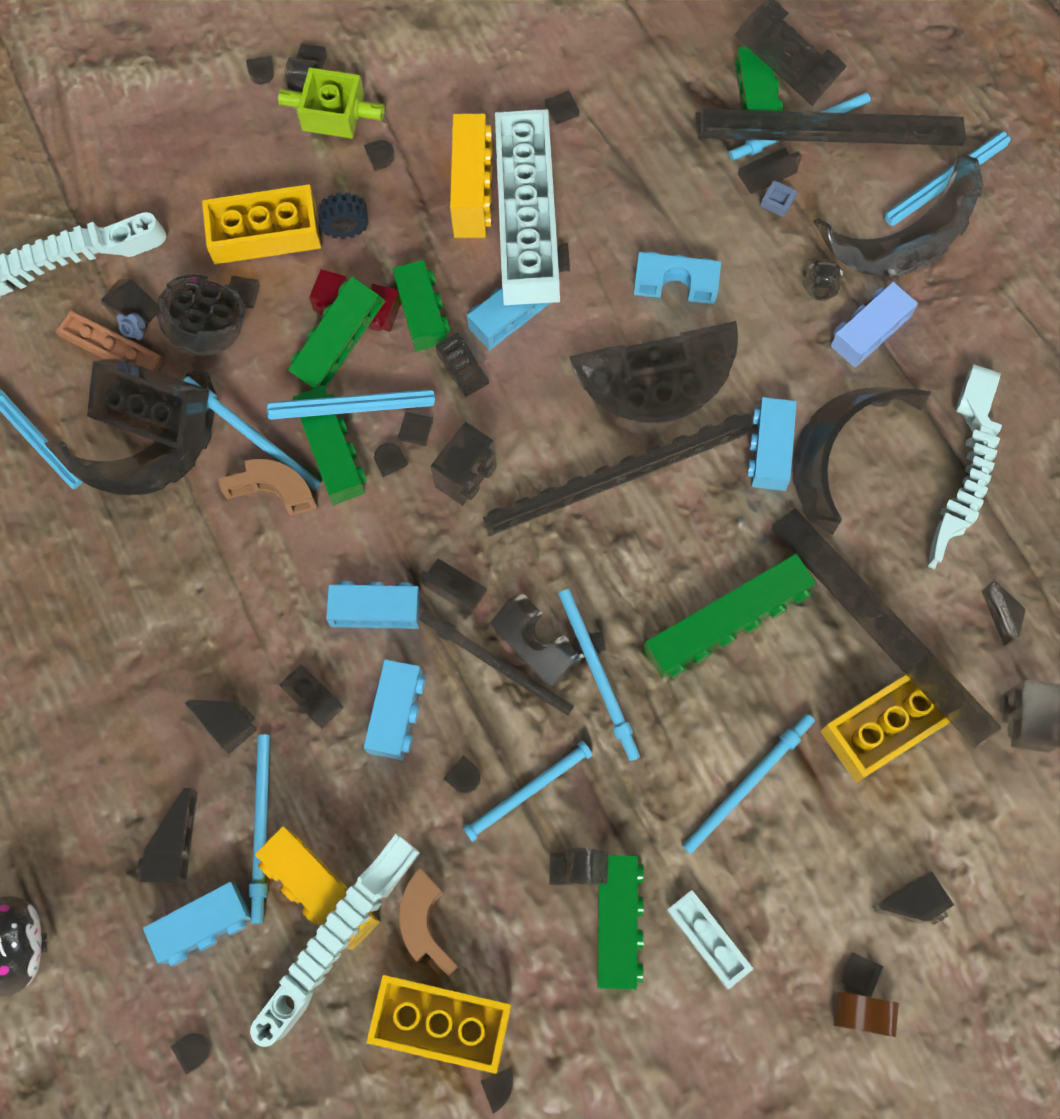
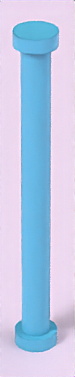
M584 741L577 744L578 748L472 824L468 825L466 823L463 825L462 828L470 840L474 842L477 839L476 835L585 757L587 759L592 757L593 754Z

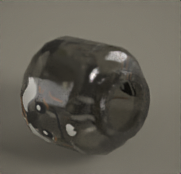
M821 259L811 263L807 269L805 279L807 294L818 301H827L837 296L841 289L843 274L840 265L828 259Z

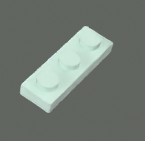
M693 890L666 910L727 990L753 970V967Z

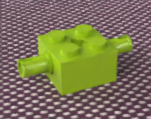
M309 68L302 92L281 88L278 96L279 106L297 108L302 131L353 139L356 125L360 118L383 121L385 112L384 104L363 102L365 95L360 75Z

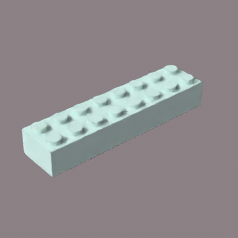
M548 109L496 112L495 127L504 305L560 302Z

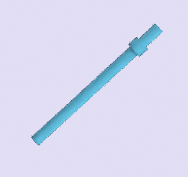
M866 92L758 138L756 136L746 140L744 145L728 151L731 161H734L748 154L752 156L762 152L764 147L869 103L870 96Z
M189 376L183 380L181 385L198 398V403L206 409L211 408L277 462L285 464L296 471L313 491L318 489L322 483L217 400L215 393L208 388H202Z
M570 589L558 593L615 726L612 729L617 740L620 739L629 762L638 759L640 754L631 735L634 732L630 723H626Z
M806 713L791 729L787 728L779 737L780 741L684 842L682 845L684 850L691 855L789 749L793 750L801 742L800 737L815 722L809 714Z
M258 735L253 874L252 884H249L248 898H252L251 924L264 923V898L268 897V884H265V874L257 866L261 861L255 853L266 843L270 735Z

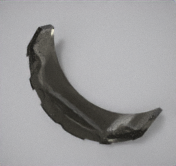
M965 154L959 155L951 178L936 203L919 220L895 234L876 239H857L833 231L829 223L819 218L813 220L834 256L847 266L861 273L891 277L914 272L917 268L925 267L948 251V246L958 235L962 236L970 224L969 218L977 198H981L984 186L979 161L977 158Z
M190 371L186 373V377L189 376L202 388H208L216 394L209 374L206 371ZM185 389L177 415L166 432L147 449L120 460H87L71 455L64 442L50 440L44 444L70 473L85 484L117 495H144L162 490L169 483L177 482L195 466V460L201 451L207 448L212 437L210 431L213 424L214 411L211 408L206 409L197 402L198 398Z
M890 387L857 389L830 400L811 416L810 422L803 427L793 452L792 469L793 484L803 506L802 510L810 521L832 535L842 522L829 488L828 463L834 441L844 425L857 412L870 404L876 407H884L894 400H902L921 410L931 395V391Z

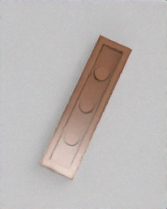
M72 310L69 311L55 331L63 339L148 382L152 380L164 362L163 356Z

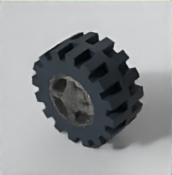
M336 193V196L329 195L328 199L324 198L318 205L319 223L321 231L325 232V235H332V238L335 239L337 237L346 239L348 236L353 238L355 234L361 235L362 231H366L369 224L366 202H364L362 197L359 198L356 194L351 196L350 193H345V195Z

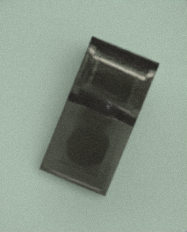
M300 44L297 57H289L286 63L285 77L288 90L302 92L309 68L323 69L327 56L326 47Z
M302 664L279 684L321 729L344 709L335 696Z
M588 848L567 849V852L550 853L549 885L608 884L609 852Z

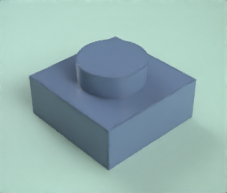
M774 180L763 197L760 207L785 217L798 191Z

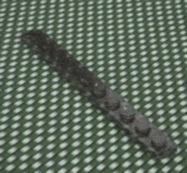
M702 109L700 114L701 138L949 146H962L966 141L964 117L726 109Z
M749 413L741 416L734 414L726 418L721 424L716 426L709 424L693 435L678 436L672 443L665 446H653L640 456H627L617 465L612 467L602 466L596 469L593 474L584 478L582 476L574 477L566 485L558 488L554 486L546 488L540 495L533 498H521L508 508H495L489 511L487 516L483 517L485 531L488 537L748 435L750 434L753 420Z
M796 508L772 524V530L794 554L798 555L804 565L974 749H977L1000 732L1002 726Z

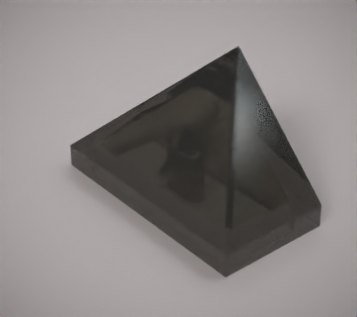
M118 279L101 299L103 303L120 314L122 313L127 316L130 313H136L140 315L144 320L145 328L161 310V307L132 279Z
M997 581L991 582L981 592L1002 643L1006 646L1020 636L1026 609Z

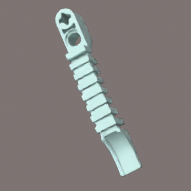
M144 212L104 228L97 227L94 222L87 224L88 229L77 226L73 228L74 231L68 232L65 230L60 232L61 235L59 236L54 234L47 236L48 240L38 239L34 245L25 244L21 250L15 248L10 250L11 254L9 255L5 253L0 255V296L14 291L13 287L5 282L6 280H9L20 289L27 286L24 278L29 282L35 280L32 270L39 276L45 274L43 265L49 270H53L56 268L54 261L59 262L62 266L69 264L66 257H70L75 263L82 261L79 254L81 252L89 260L96 259L95 254L99 252L132 257L163 244L166 239V231L154 215Z
M975 364L971 365L955 409V412L963 415L973 432L972 437L967 439L965 446L974 448L966 457V459L973 461V463L966 467L965 472L970 473V475L964 477L962 482L964 487L958 490L956 498L949 499L947 507L942 508L940 515L944 516V518L938 522L928 559V567L932 569L936 568L937 562L941 563L948 541L953 537L963 535L965 530L970 528L977 520L979 515L977 511L982 507L984 502L982 498L988 490L986 485L991 479L989 473L993 470L995 464L992 461L996 457L997 450L994 449L1000 441V438L996 436L1000 432L1002 425L992 422L988 414L1001 373Z
M398 833L393 836L369 868L358 877L357 883L354 886H350L346 892V897L340 899L336 905V910L327 916V922L316 931L318 934L307 943V949L302 950L298 955V961L290 966L288 969L290 973L283 976L280 980L281 986L251 1026L250 1034L252 1040L257 1045L262 1047L271 1046L288 1034L307 1009L314 992L313 989L323 982L326 978L323 975L328 973L333 967L331 963L337 961L341 956L339 951L349 945L350 941L348 939L356 936L360 931L358 926L370 919L371 916L368 913L378 910L382 905L378 900L390 894L420 852ZM286 995L293 999L294 1009L287 1005Z

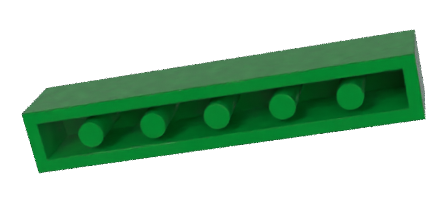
M794 554L645 642L643 650L662 679L669 675L671 678H675L687 670V664L694 660L700 663L712 655L711 650L720 645L722 648H726L738 639L736 635L745 630L749 634L762 626L763 623L761 621L769 616L774 619L788 610L786 606L796 601L797 604H800L812 596L811 591L816 581L798 555Z

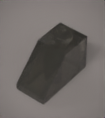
M188 700L185 703L221 748L229 754L258 730L252 724L256 718L245 705L239 708L231 701Z
M930 871L873 905L872 908L877 913L919 924L930 921L932 925H935L949 916L946 910L954 906V903L934 873Z

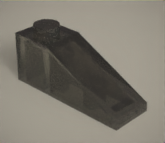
M183 788L145 847L143 857L139 859L137 874L140 876V882L149 885L186 886L198 792L191 788Z

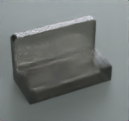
M784 147L739 168L738 176L750 194H753L770 186L774 180L779 182L796 174L802 155L799 151L789 154Z
M439 558L428 573L423 570L420 574L422 585L470 615L487 593V588Z

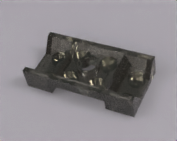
M765 0L743 22L734 36L813 106L844 71L847 65L829 49L821 55L813 45L809 44L793 27L784 21L789 13L779 2Z

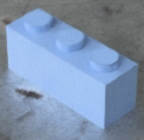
M894 282L886 289L881 287L872 296L871 302L867 306L862 304L853 313L852 320L848 323L843 321L834 330L833 334L835 337L831 347L856 368L912 316L918 303Z

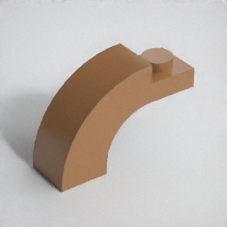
M267 459L244 461L246 472L235 471L228 473L226 477L218 479L220 490L226 499L258 491H267L282 498L290 516L317 509L316 502L304 479L292 468L277 461Z
M419 868L408 882L402 896L399 912L401 934L408 951L416 962L420 963L429 955L431 959L427 963L439 976L445 972L448 977H451L460 967L438 945L430 930L432 908L444 893Z

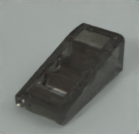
M459 333L436 345L438 358L465 397L489 384L488 378ZM464 356V359H463V360H461V361H459V362H457L456 364L453 365V363H452L453 361H455V360H457L458 358ZM469 365L471 366V368L461 374L458 373L459 371L468 367ZM476 374L478 376L473 381L467 384L464 383L466 379Z

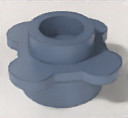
M122 313L117 315V322L119 323L122 336L128 339L136 338L137 340H141L144 337L145 323L140 315L136 313H130L127 316Z

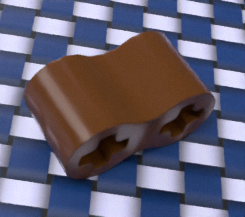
M837 992L833 1026L896 1037L899 1003Z

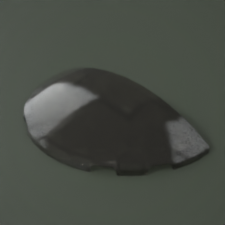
M733 321L681 332L679 336L627 347L624 344L572 355L569 358L576 378L582 388L588 392L598 405L608 412L640 423L670 422L686 417L701 409L724 386L737 354V323Z

